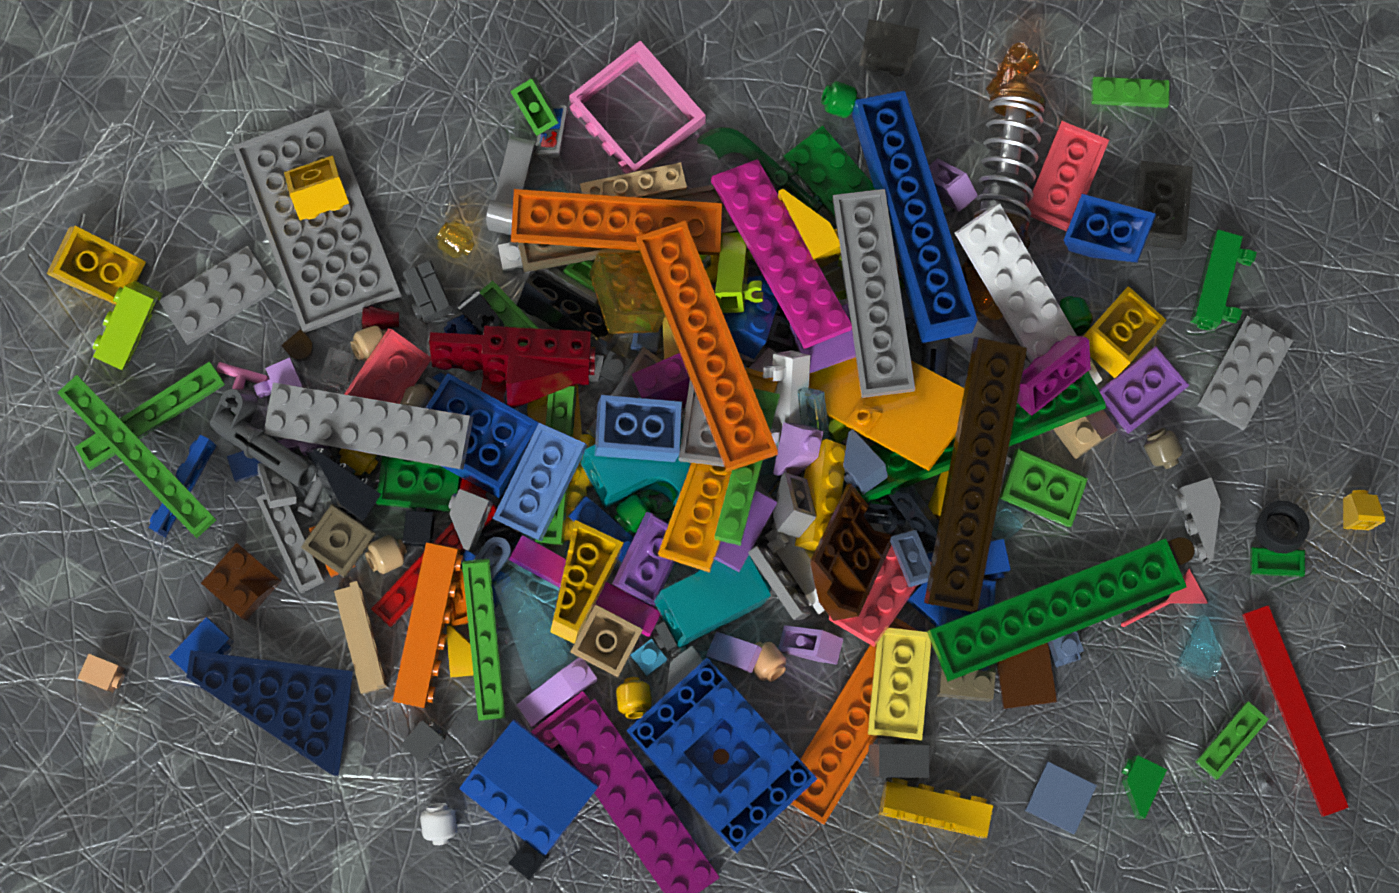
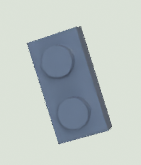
M917 530L892 536L890 542L908 587L928 582L931 564Z

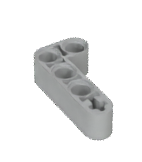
M510 136L494 201H490L487 211L486 223L489 231L511 235L514 189L526 190L535 155L536 141Z

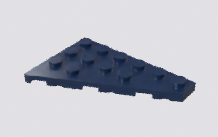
M190 650L186 675L188 680L332 776H339L353 671Z

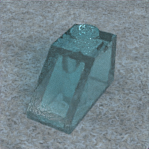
M1202 616L1197 620L1176 664L1177 667L1203 680H1207L1211 676L1215 677L1222 665V662L1219 661L1222 653L1208 617Z

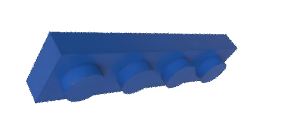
M202 435L193 441L185 463H182L176 472V478L190 493L217 446L210 439ZM162 503L159 509L155 510L150 518L151 524L148 528L166 538L176 520V516Z

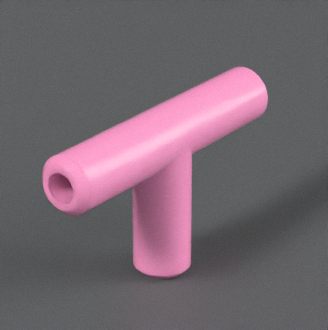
M222 362L218 363L216 368L219 373L236 377L232 389H243L246 380L254 383L269 380L267 375Z

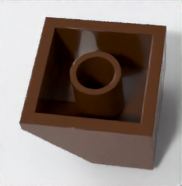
M236 543L205 577L201 584L240 618L247 621L280 584L281 580Z

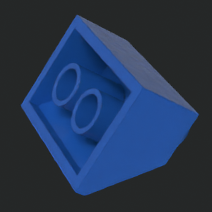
M762 276L748 277L747 284L755 280L762 281V291H755L763 292L762 302L755 303L748 299L745 300L744 312L723 313L738 352L752 359H755L767 341L778 305L776 297Z

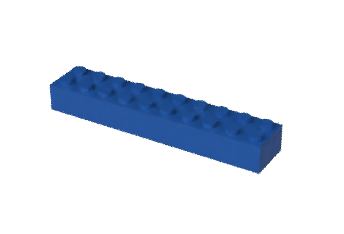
M905 91L858 99L855 101L852 112L853 121L874 189H885L895 257L921 341L926 343L972 333L978 319Z

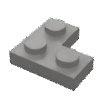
M301 456L303 459L310 462L308 456ZM259 463L258 474L269 507L275 508L296 504L294 484L263 463ZM316 473L312 481H316Z

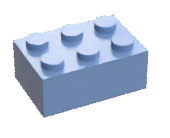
M601 395L597 405L595 456L675 462L680 449L682 402Z

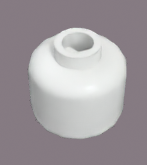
M446 803L428 805L426 810L421 813L422 835L426 840L433 841V845L449 843V838L456 835V814L454 809L448 807Z

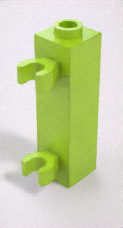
M722 233L715 290L722 313L744 312L745 300L748 299L755 303L763 301V292H755L762 291V281L755 280L747 284L749 260H754L740 233Z

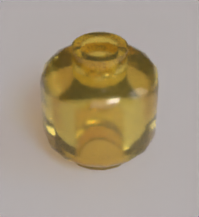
M456 220L450 223L446 221L435 237L438 240L437 247L455 259L459 258L462 254L467 256L475 245L471 241L473 232Z

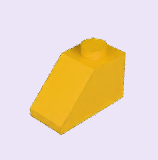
M1353 490L1351 494L1343 498V529L1371 530L1385 522V515L1377 495H1370L1367 490Z

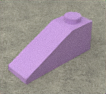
M578 658L519 702L517 707L530 726L533 727L598 680L585 660Z

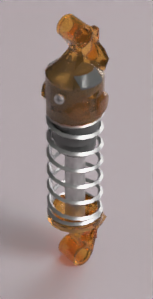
M1018 42L1010 47L1002 63H998L997 75L986 88L990 97L989 108L995 114L1005 117V119H993L986 124L991 131L1003 134L1002 137L989 138L983 143L988 149L1000 152V156H988L981 161L985 167L998 170V173L979 178L978 181L985 186V189L976 198L980 203V210L974 213L973 219L995 204H1001L1028 250L1031 242L1028 236L1031 212L1027 207V202L1032 200L1034 194L1027 185L1035 181L1036 174L1031 166L1038 161L1039 157L1033 148L1041 140L1036 129L1043 123L1041 115L1045 111L1046 101L1026 81V76L1038 67L1039 57L1026 44ZM1038 118L1037 125L1034 127L1025 124V120ZM1004 124V128L1000 129L993 127L991 125ZM1033 133L1036 137L1035 143L1032 145L1023 143V134ZM1002 142L1001 147H996L989 143ZM1030 151L1033 155V160L1028 164L1021 162V152ZM987 161H999V165H992L987 163ZM1026 169L1031 174L1030 180L1025 182L1018 175L1019 170ZM968 257L961 269L975 309L990 320L1002 318L1001 311Z

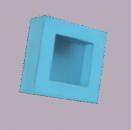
M652 639L630 655L646 677L668 661Z

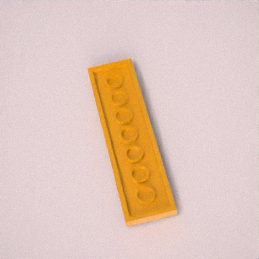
M746 367L753 390L759 389L772 393L776 392L778 381H773V378H763V372ZM691 463L658 551V556L703 571H711L721 541L715 540L714 536L732 471L726 472L723 466Z

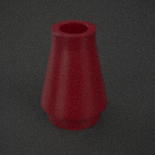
M372 306L362 308V329L371 326H378L381 330L393 327L399 328V312H392Z

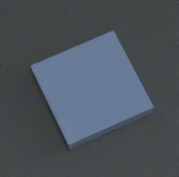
M1046 762L1024 811L1074 835L1097 785L1050 762Z

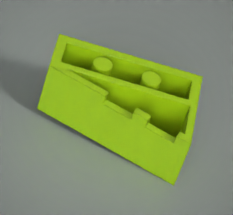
M137 281L125 285L124 288L119 287L113 300L117 304L113 312L109 311L103 322V325L106 326L103 335L99 334L93 344L92 348L96 350L93 357L120 370L125 369L142 338L141 335L146 323H149L153 316L151 312L157 300H161L163 293Z

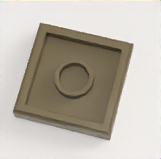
M331 504L301 548L346 578L376 534Z

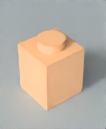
M88 654L77 679L114 693L115 688L118 689L124 680V668Z

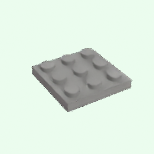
M758 546L748 552L793 620H805L813 614L809 609L812 605L809 606L803 598L806 595L798 593L795 589L797 582L789 571H783L780 567V564L783 562L776 552L773 553L771 549Z

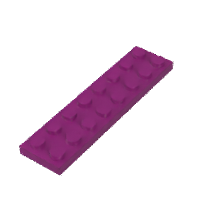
M596 699L551 730L576 768L599 786L595 791V795L663 893H699L720 878Z

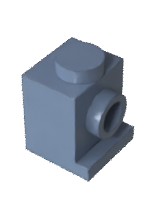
M1077 631L1048 642L1049 651L1056 668L1081 659L1080 653L1084 649Z

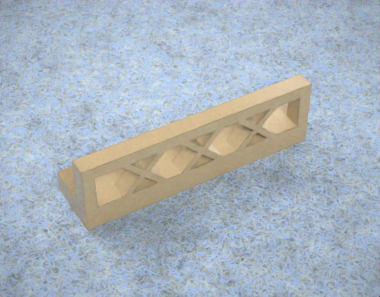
M358 581L349 583L350 587L336 590L334 593L360 693L365 694L386 688L388 685L362 586Z

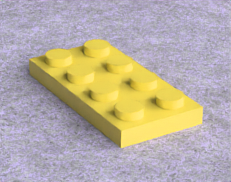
M888 628L876 644L867 735L922 740L931 640L927 632Z

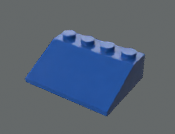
M447 373L426 408L472 416L473 421L464 470L445 466L441 467L500 498L512 479L539 422Z
M514 719L475 766L459 789L540 854L546 856L554 848L599 786Z

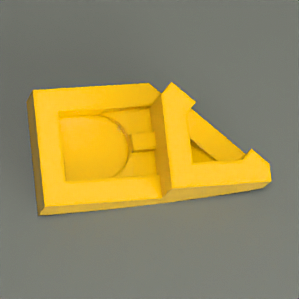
M447 625L450 677L474 675L470 640L466 639L451 625Z

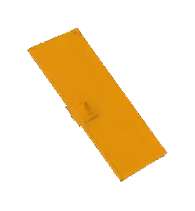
M855 357L809 374L808 405L929 471L956 436L965 388L911 361L915 384L914 392L861 398Z

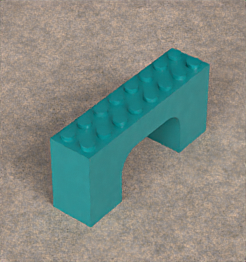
M681 422V427H680V445H681L682 429H683V424H682V422ZM595 445L585 449L580 462L604 509L628 498L632 494L647 490L659 492L672 502L671 491L664 486H659L657 482H664L673 487L676 493V499L673 502L675 508L691 465L689 462L679 461V455L675 462L595 456ZM748 555L740 572L714 560L710 572L699 569L697 573L660 591L654 603L678 648L754 611L770 598V584L765 577H761L757 570L758 567L750 555Z

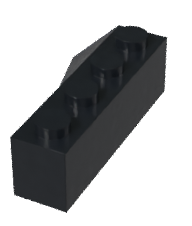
M537 271L525 282L516 305L527 314L545 321L553 328L591 332V347H595V351L605 355L616 345L626 322L622 317Z

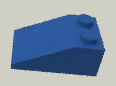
M1081 194L1064 242L1068 250L1073 253L1091 258L1138 263L1156 214Z

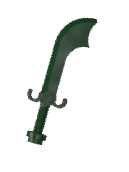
M727 127L714 128L705 132L696 140L698 144L709 146L716 153L718 160L729 153H740L750 161L758 159L767 176L778 185L777 194L784 186L816 213L823 207L824 203L821 202L822 198L817 195L812 198L797 183L793 182L792 176L796 175L799 171L797 162L791 160L795 167L792 173L784 170L738 130Z

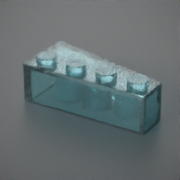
M512 568L493 581L492 585L526 679L533 690L577 658L574 654L570 653L571 650L563 638L550 632L551 620L517 570Z

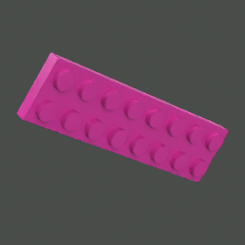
M756 159L712 176V185L803 348L806 349L851 331L852 324L816 260H813L783 202L779 200L778 194L759 160Z

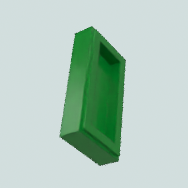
M1252 547L1250 548V575L1304 577L1305 550L1297 549L1285 554L1275 553L1267 548Z

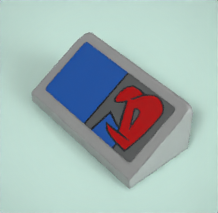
M552 105L559 123L538 135L535 155L560 159L568 106Z

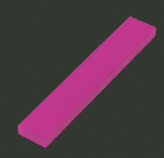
M522 535L509 560L560 588L566 559ZM608 582L605 583L595 605L643 629L642 634L647 637L651 635L661 615L657 609Z

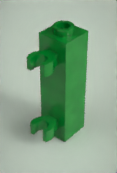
M1217 230L1211 238L1190 323L1197 324V327L1202 330L1216 329L1221 324L1222 319L1236 324L1237 320L1241 318L1242 309L1225 305L1236 262L1246 266H1251L1252 262H1255L1257 252L1240 249L1243 236Z

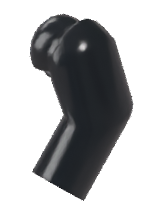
M503 523L483 529L482 531L486 542L493 537H501L509 545L515 546L521 538L520 532H516Z

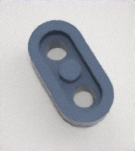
M493 537L485 543L474 558V560H490L492 582L510 558V545L501 537ZM497 547L503 550L500 556L493 555V550Z

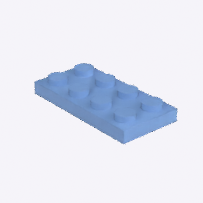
M538 423L493 519L542 542L588 445L544 424Z

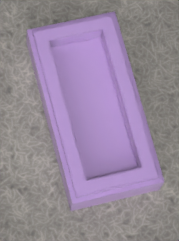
M716 632L706 656L752 673L762 648L758 645Z

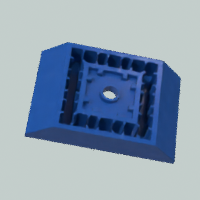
M708 658L700 663L626 730L649 759L736 854L817 780L815 775ZM719 749H723L729 754L728 762L722 765L717 764L713 759L714 752Z

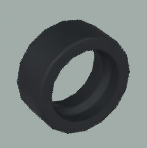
M1275 501L1268 504L1262 510L1255 525L1256 535L1263 546L1275 553L1285 554L1297 550L1303 544L1310 530L1309 519L1305 511L1297 504L1289 501ZM1273 515H1283L1290 518L1298 528L1297 535L1290 540L1276 537L1267 526L1268 519Z

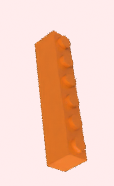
M426 543L393 702L421 708L427 707L429 702L433 703L436 687H432L434 676H439L441 661L438 660L439 651L444 650L447 640V634H443L445 623H450L453 608H449L451 597L455 598L458 588V582L454 581L456 571H461L464 556L460 555L461 549Z

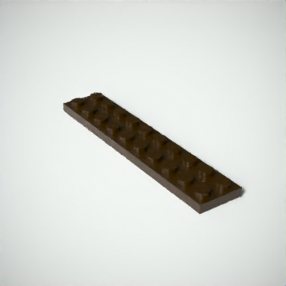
M974 337L924 600L926 604L977 612L1027 347Z

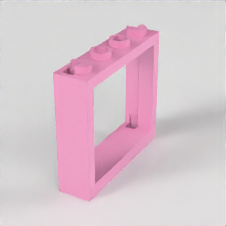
M641 40L569 96L571 112L576 118L579 119L581 117L587 123L585 127L594 138L596 136L600 138L605 152L609 156L614 155L618 159V166L624 174L647 170L705 124L706 115ZM638 61L688 118L689 122L638 163L634 164L583 104Z

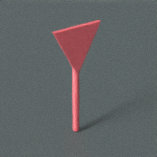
M1188 569L1183 576L1186 588L1170 594L1168 599L1121 622V626L1125 627L1170 603L1208 604L1190 569Z

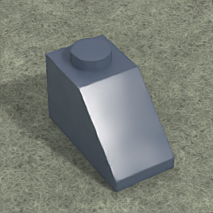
M853 429L849 431L843 463L846 474L844 479L847 484H852L864 495L888 477L886 466Z

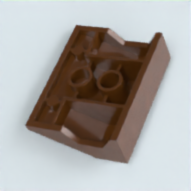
M847 484L810 560L819 604L833 621L858 617L891 547L890 540L892 535L874 530L863 516L869 505L852 484Z

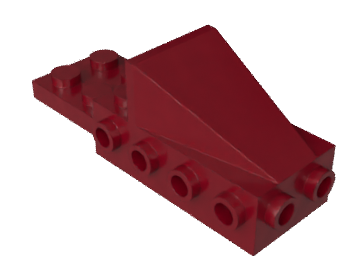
M484 326L483 335L430 332L429 346L432 367L441 370H449L451 368L464 369L471 372L483 370V377L486 380L492 382L505 380L507 405L513 409L574 384L589 385V375H595V347H591V332ZM525 342L527 345L520 346L519 343ZM548 344L554 345L553 347L548 348ZM575 345H579L581 348L575 349Z

